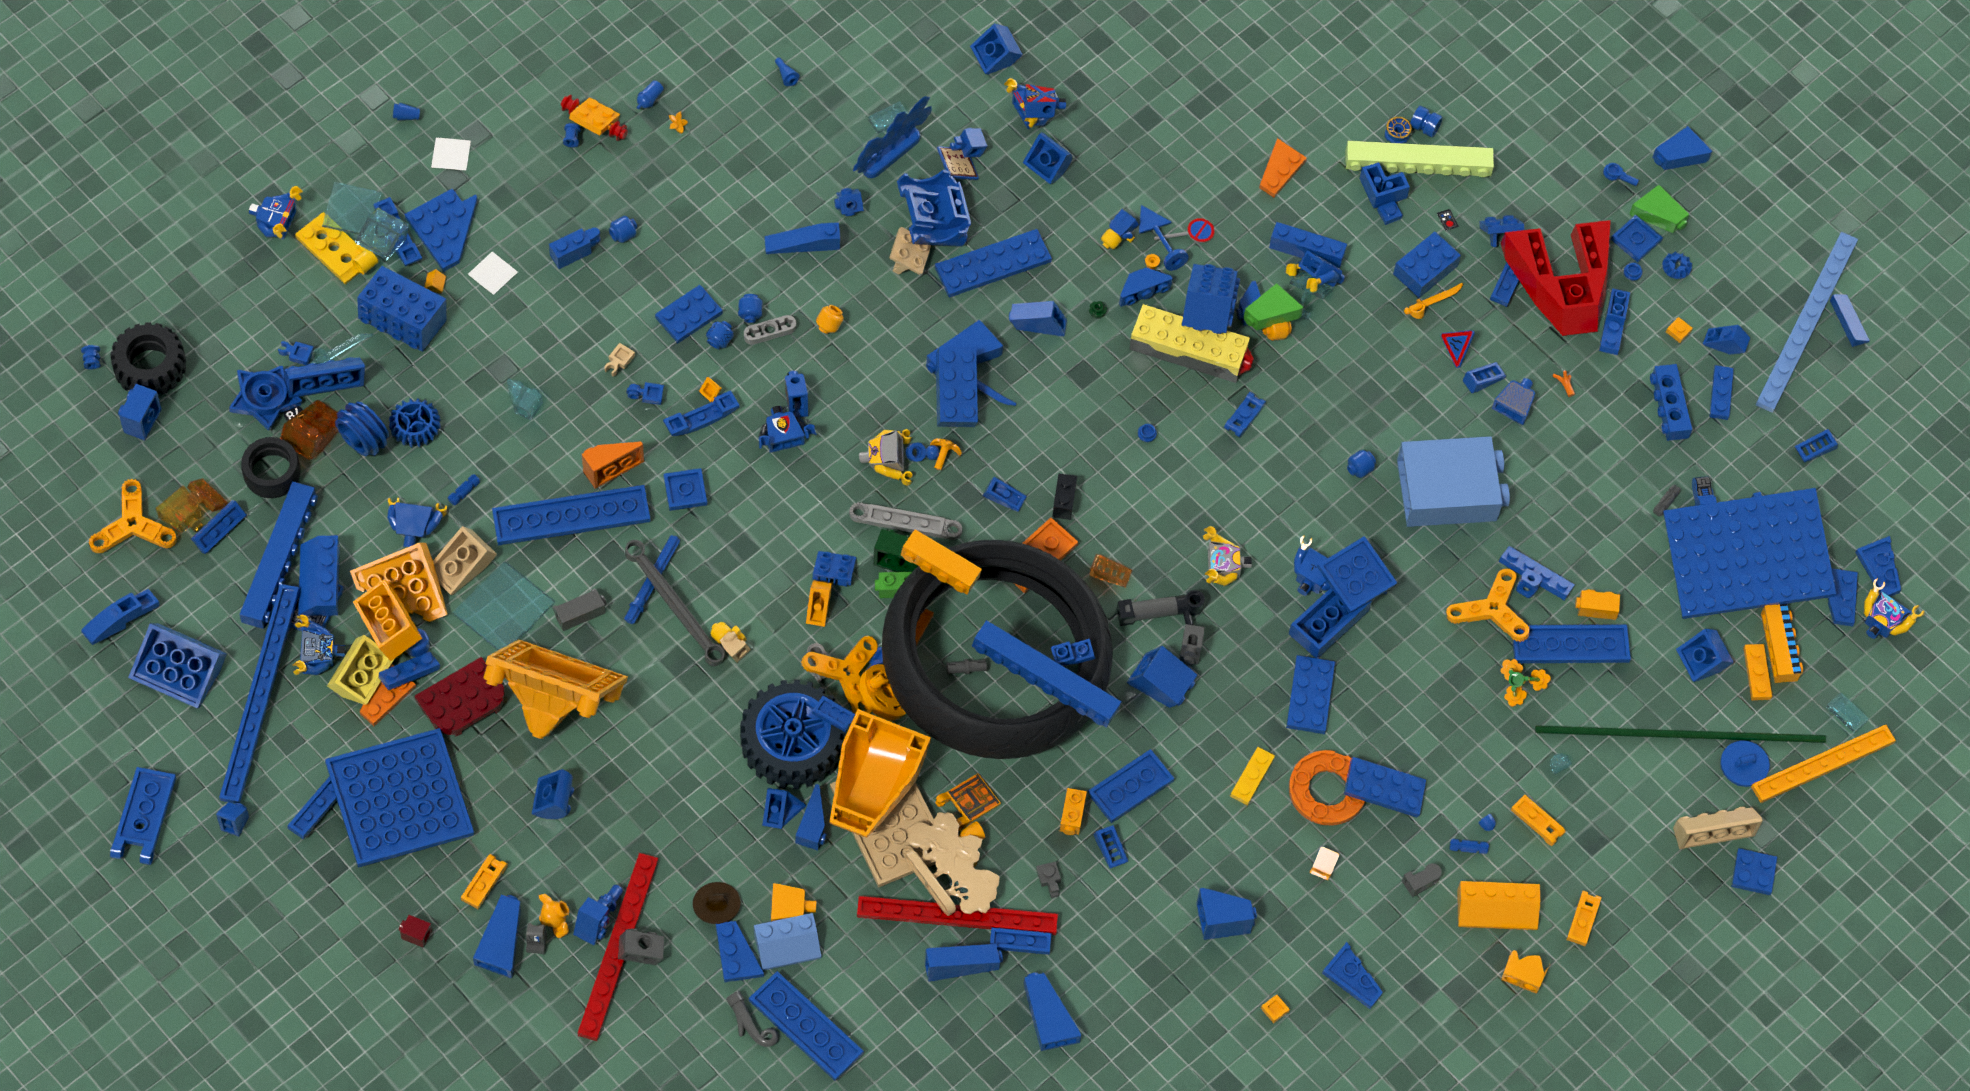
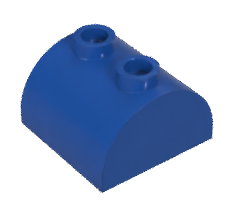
M1042 132L1039 133L1023 163L1046 182L1052 184L1065 173L1072 161V154Z
M561 769L538 778L532 808L533 815L545 819H561L569 814L571 806L568 805V802L574 793V788L572 787L573 776L569 772Z

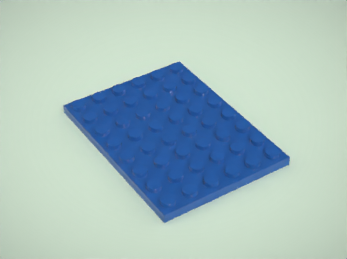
M1816 488L1663 511L1682 619L1761 608L1765 605L1788 604L1836 596Z

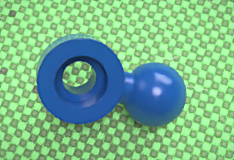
M911 443L906 448V456L912 462L922 461L925 456L929 460H936L940 453V449L935 445H931L926 449L921 443ZM914 449L917 451L915 456L912 453Z

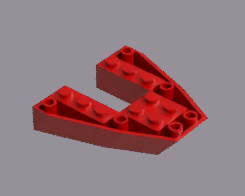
M1611 220L1575 224L1571 233V239L1580 267V274L1554 277L1541 228L1505 232L1500 244L1506 262L1537 308L1562 336L1598 332L1606 299Z

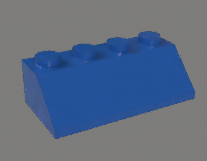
M349 357L339 361L330 360L326 363H311L307 366H292L284 369V381L287 387L288 398L364 386L365 365L360 357Z
M338 535L317 536L300 545L299 616H338L340 554Z

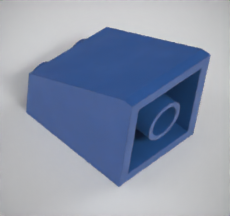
M1160 646L1145 653L1126 683L1170 708L1175 705L1179 706L1184 701V694L1194 686V679L1197 674L1165 647Z
M1206 888L1199 889L1196 905L1204 940L1251 934L1252 926H1255L1254 919H1257L1256 908L1252 907L1251 900Z

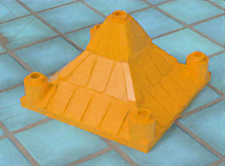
M519 639L487 656L485 663L487 667L483 677L487 680L486 683L492 686L502 684L504 678L509 681L508 685L522 704L528 730L532 733V736L539 739L549 736L569 712L575 708L580 712L579 715L591 718V715H596L600 698L604 697L605 701L612 703L615 700H619L623 686L628 676Z

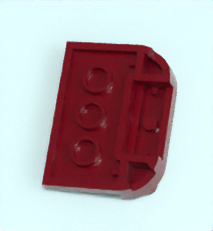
M482 657L414 696L434 728L440 729L441 733L455 735V737L462 734V730L493 712L497 714L501 711L505 701L504 687L502 684L492 686L486 683L487 680L483 677L487 664H485Z

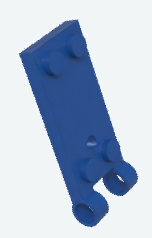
M136 768L111 847V858L122 859L126 843L142 846L140 863L151 865L155 846L176 781L175 774ZM143 824L144 828L137 829V825Z

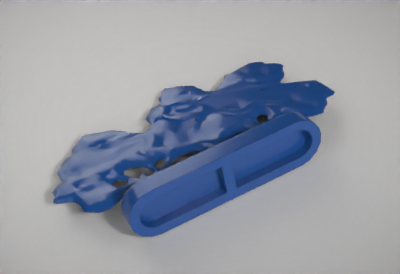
M922 97L908 114L905 113L906 111L898 113L893 123L887 128V133L883 138L876 137L868 141L864 150L860 153L853 171L858 170V173L863 172L868 178H875L917 145L920 140V132L915 127L922 125L931 114L932 107L925 108L930 97Z

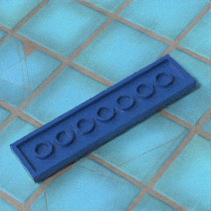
M644 485L492 508L498 545L650 522Z

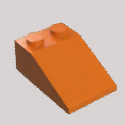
M641 441L597 445L594 448L586 449L582 454L583 472L595 489L644 462L643 443Z

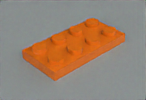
M1049 518L1022 544L1038 548L1062 560L1078 546V541L1054 519ZM1015 584L1024 594L1029 590L1028 588Z

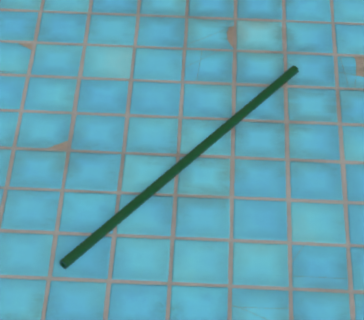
M1535 726V733L1826 742L1825 735Z

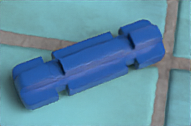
M472 474L468 481H464L455 490V493L453 492L448 496V501L452 505L459 503V499H463L473 490L472 487H476L480 483V479L475 474Z
M1451 839L1449 847L1451 851H1458L1459 849L1461 852L1476 853L1479 851L1481 854H1487L1489 844L1487 842L1478 843V841L1462 840L1460 842L1459 839Z

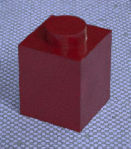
M408 915L407 919L401 922L399 931L402 940L424 948L432 932L431 923Z

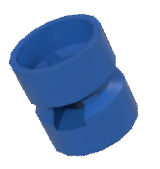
M1420 105L1415 111L1410 124L1412 128L1417 131L1422 129L1423 134L1433 138L1441 125L1443 117L1435 112L1430 114L1429 109Z

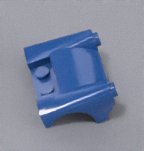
M942 170L937 175L927 179H913L904 173L897 180L900 196L906 197L913 224L909 228L913 244L963 246L966 243L968 228L971 225L970 216L960 181L956 182L950 175V171Z

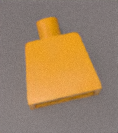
M773 883L771 922L804 915V912L816 913V901L805 900L804 889Z

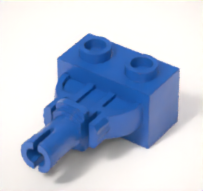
M613 885L607 894L599 897L598 901L588 897L578 910L573 935L592 945H595L599 939L602 940L607 932L605 927L610 919L608 914L611 911H615L616 901L622 895L623 889L618 885Z

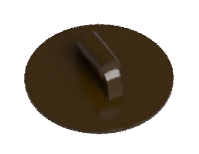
M712 882L702 886L693 898L695 914L702 921L709 924H721L730 921L737 915L741 905L740 896L736 889L723 882Z

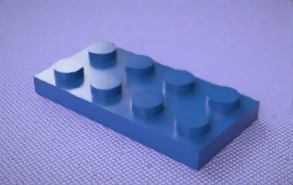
M1296 656L1286 728L1325 734L1335 661Z
M1150 749L1088 790V795L1107 819L1113 823L1174 782V777Z
M1352 757L1344 795L1418 817L1420 815L1426 780Z

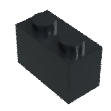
M1058 473L1052 517L1071 520L1077 476Z

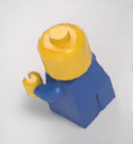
M1121 209L1115 218L1110 221V229L1102 235V245L1106 249H1116L1122 239H1126L1131 243L1135 238L1131 232L1139 225L1136 219Z

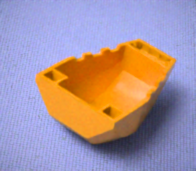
M857 709L842 743L830 824L867 838L885 820L916 782L924 763L931 737Z

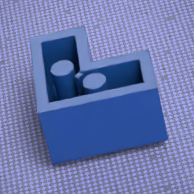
M1379 162L1362 167L1359 179L1373 208L1408 197L1410 186L1403 172L1386 177Z

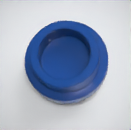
M1630 263L1625 266L1624 275L1629 280H1638L1642 276V268L1637 263Z
M1144 424L1138 429L1140 440L1151 442L1156 438L1157 431L1153 425Z

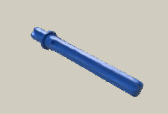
M671 535L654 564L661 575L680 543V539L677 536ZM646 578L634 601L629 604L630 608L624 617V620L629 624H634L639 614L644 611L643 607L654 589L648 578Z

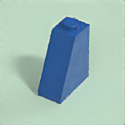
M1687 126L1655 149L1652 158L1657 165L1661 166L1664 170L1706 163L1710 159L1712 150Z
M1054 301L1012 304L1009 320L1016 330L1065 336L1067 319Z

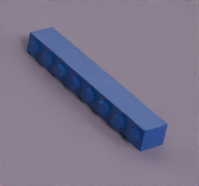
M292 481L239 614L241 623L264 629L266 623H269L272 614L271 609L275 604L279 586L285 583L284 576L291 569L292 556H295L298 551L297 543L299 539L303 538L305 523L310 521L311 508L317 503L318 496L315 493L314 487Z
M986 620L975 636L972 647L978 653L985 654L995 663L1007 667L1011 673L1022 676L1028 683L1035 684L1046 694L1055 696L1061 703L1070 705L1079 714L1093 719L1096 724L1107 728L1118 712L1121 705L1120 700Z

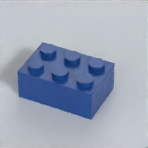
M1433 232L1396 262L1393 274L1420 298L1458 267L1461 255L1440 235Z

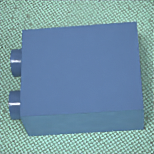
M1492 436L1401 442L1397 465L1407 527L1497 521L1501 507L1509 506L1510 495L1508 485L1499 484L1498 473H1503L1504 471L1502 450L1493 449Z

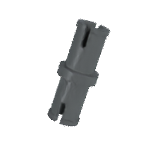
M964 659L959 662H946L947 674H969L970 672L986 671V659L970 661Z

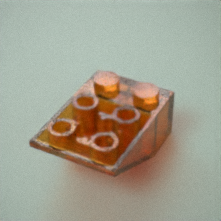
M316 400L284 423L280 438L290 443L296 452L311 460L321 453L338 433L335 421L338 419V412Z

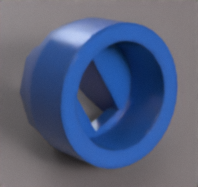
M1488 814L1478 824L1484 830L1490 831L1494 829L1496 821L1491 814Z

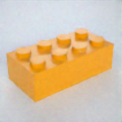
M385 579L353 601L378 648L390 661L422 639L397 593Z

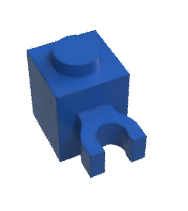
M981 128L964 129L960 136L954 137L955 143H950L952 151L961 149L964 158L981 157L987 148Z

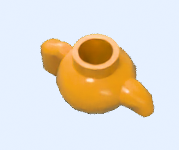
M546 894L539 895V899L543 903L539 916L541 924L552 927L553 933L557 938L567 935L569 933L568 924L565 922L566 916L569 915L567 904L563 901H553Z

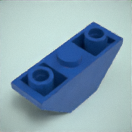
M1147 267L1130 273L1120 295V307L1129 306L1138 300L1148 299L1154 294L1168 291L1172 285V277Z

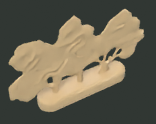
M938 812L933 820V826L918 821L908 827L910 833L907 842L910 845L920 847L923 850V855L919 857L913 849H909L903 853V856L942 911L947 916L956 911L955 904L950 898V895L961 898L960 907L964 913L971 914L975 911L986 913L990 909V902L996 899V888L999 885L1000 877L989 870H977L973 867V863L979 860L980 853L978 849L981 847L983 839L973 835L958 837L960 825L955 816L948 812ZM932 848V851L928 853L927 849ZM934 859L937 872L932 874L925 865V860ZM942 874H947L952 879V886L948 890H944L936 879ZM956 881L959 883L958 886H954ZM963 887L967 888L968 892L960 893L959 890L955 891V889ZM963 896H968L969 898L965 900Z

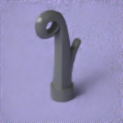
M740 991L726 998L735 1013L740 1037L743 1036L745 1028L751 1038L763 1047H771L777 1043L778 1033L774 1029L767 1028L761 1034L758 1032ZM767 1034L772 1035L770 1040L764 1039Z

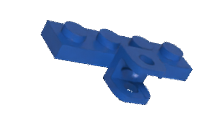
M1510 546L1500 557V563L1522 575L1516 591L1527 598L1534 596L1539 586L1565 601L1575 584Z

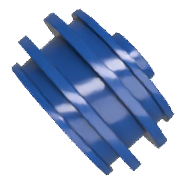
M358 401L356 403L349 402L345 406V410L341 409L337 413L338 419L335 421V425L344 441L362 456H368L369 454L375 456L379 452V448L383 449L387 445L386 439L389 437L386 426L375 412L364 403Z

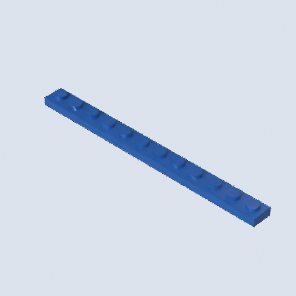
M284 584L279 586L220 793V801L230 803L241 802L300 593L299 587Z

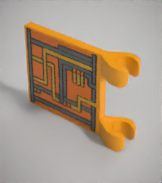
M978 773L951 790L938 795L935 801L938 807H942L951 800L963 817L956 819L960 825L958 831L1001 804Z

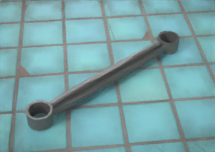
M639 540L629 541L625 548L626 558L638 563L669 608L705 651L704 658L706 663L710 666L720 665L725 655L723 647L710 641L682 600L645 556L644 544ZM631 546H638L642 553L633 556L628 552V549ZM717 650L722 656L719 660H712L708 657V652Z

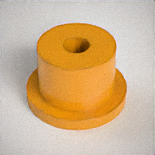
M1155 254L1147 255L1145 258L1147 268L1156 269L1160 263V258Z

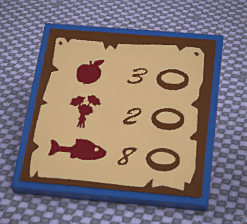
M937 147L945 170L950 171V175L953 178L979 179L971 157L964 158L961 149L952 151L951 147Z

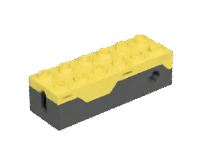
M1142 305L1131 335L1129 350L1234 383L1237 382L1240 374L1251 369L1254 357L1248 349L1249 337L1230 331L1216 334L1211 330H1195L1193 327L1182 326V316Z

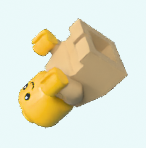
M724 622L715 623L712 626L711 637L717 643L723 645L726 652L736 663L751 650L745 643L746 637L737 626L731 629Z

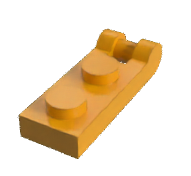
M1526 795L1511 808L1514 814L1537 832L1550 846H1553L1557 842L1556 839L1565 833V829ZM1549 827L1553 830L1552 833L1547 831Z
M489 854L461 896V901L479 909L501 874L506 870L508 863L496 860L495 856ZM493 866L496 869L495 871H492L489 868Z
M1582 891L1566 940L1586 946L1602 897L1598 895L1594 897L1589 895L1588 892ZM1585 902L1592 904V907L1585 905Z

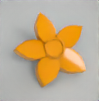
M680 111L676 114V117L669 115V118L672 121L670 129H676L677 132L682 134L683 126L688 122L685 119L681 120L682 115Z

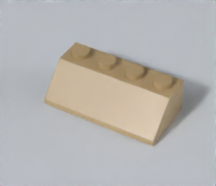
M1739 807L1734 811L1727 812V810H1721L1711 815L1703 813L1693 818L1688 816L1681 817L1676 821L1673 829L1679 849L1754 837L1762 823V817L1752 807Z

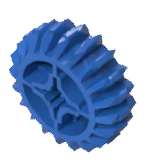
M410 398L408 403L403 400L402 406L396 404V410H392V416L389 417V429L392 436L396 437L397 442L402 441L404 446L409 443L411 448L414 444L420 447L422 442L427 445L428 439L433 441L434 435H438V429L441 427L438 410L434 409L432 403L428 404L426 399L422 403L419 398L416 401ZM423 415L429 418V423L423 419ZM400 422L407 426L406 431L400 427Z

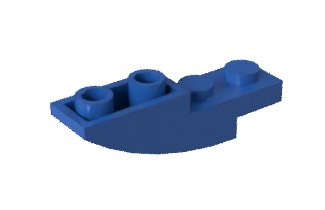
M1612 288L1599 351L1618 355L1630 292Z
M149 589L135 596L131 592L96 615L81 632L94 645L125 629L127 622L159 607V601Z

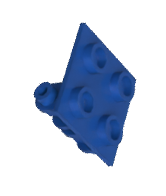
M818 551L813 571V580L826 582L828 578V583H830V580L834 579L833 585H836L837 579V585L851 586L856 557Z

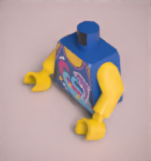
M1878 578L1875 579L1873 583L1874 588L1870 590L1864 601V615L1867 617L1865 624L1869 626V629L1866 631L1867 635L1875 639L1879 634L1888 638L1890 635L1895 636L1907 632L1916 622L1917 617L1924 616L1925 611L1923 610L1921 614L1917 615L1916 609L1919 608V605L1913 607V614L1910 615V610L1883 591L1879 594L1878 591L1884 588L1885 582L1882 587H1877L1875 583Z

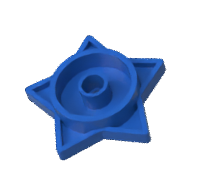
M283 366L255 373L237 370L240 392L229 407L231 413L252 415L267 430H271L281 412L302 404V400L299 397L288 398Z

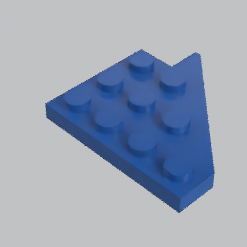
M452 188L405 214V219L443 272L460 263L477 204L476 194L461 201Z

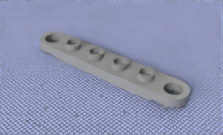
M862 502L854 503L849 510L850 518L858 523L911 533L916 529L924 535L948 540H956L962 535V525L959 521L873 504H863ZM856 509H861L864 511V514L861 516H856L854 514V511ZM953 526L956 527L958 531L957 533L952 534L948 532L947 529Z

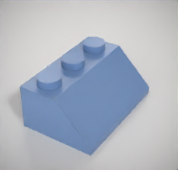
M813 913L754 925V937L762 971L821 959Z

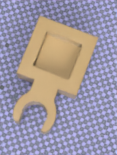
M619 343L609 355L611 362L605 365V372L613 368L614 370L611 373L612 376H615L619 367L623 369L627 367L635 357V352Z

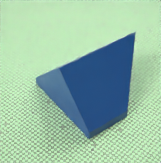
M768 788L762 826L782 829L784 825L807 805L788 791Z

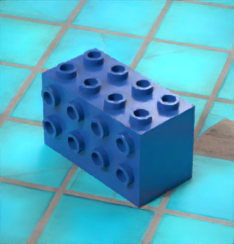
M1193 264L1182 326L1193 327V329L1199 331L1204 329L1211 330L1216 334L1226 333L1227 327L1232 325L1240 282V278H1237L1238 271L1228 267L1223 269L1216 268L1211 264Z
M381 266L357 297L358 319L422 352L447 320L446 298L384 266Z

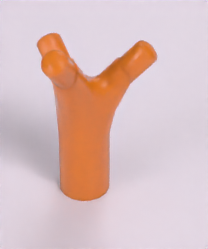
M1563 371V377L1556 374L1552 375L1562 383L1568 397L1575 395L1570 382L1572 376H1567V371Z

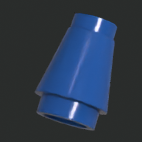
M400 102L399 104L394 103L393 118H396L397 121L419 120V108Z

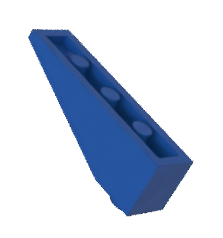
M839 222L821 223L765 236L766 254L840 250Z

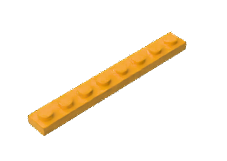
M1883 725L1753 783L1751 788L1760 803H1763L1894 744L1896 740L1887 725Z

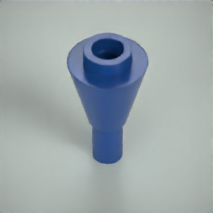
M780 57L777 58L775 63L780 68L784 85H795L800 75L786 65Z

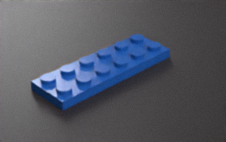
M1035 229L936 263L935 270L950 298L1050 263L1052 258L1038 230Z
M1528 625L1529 637L1527 640L1516 642L1512 639L1514 659L1519 664L1629 663L1631 660L1627 625ZM1518 628V630L1514 632L1516 634H1523L1525 631H1523V629L1521 630V628L1519 630Z
M778 971L749 997V1002L834 1081L839 1079L864 1054V1051Z

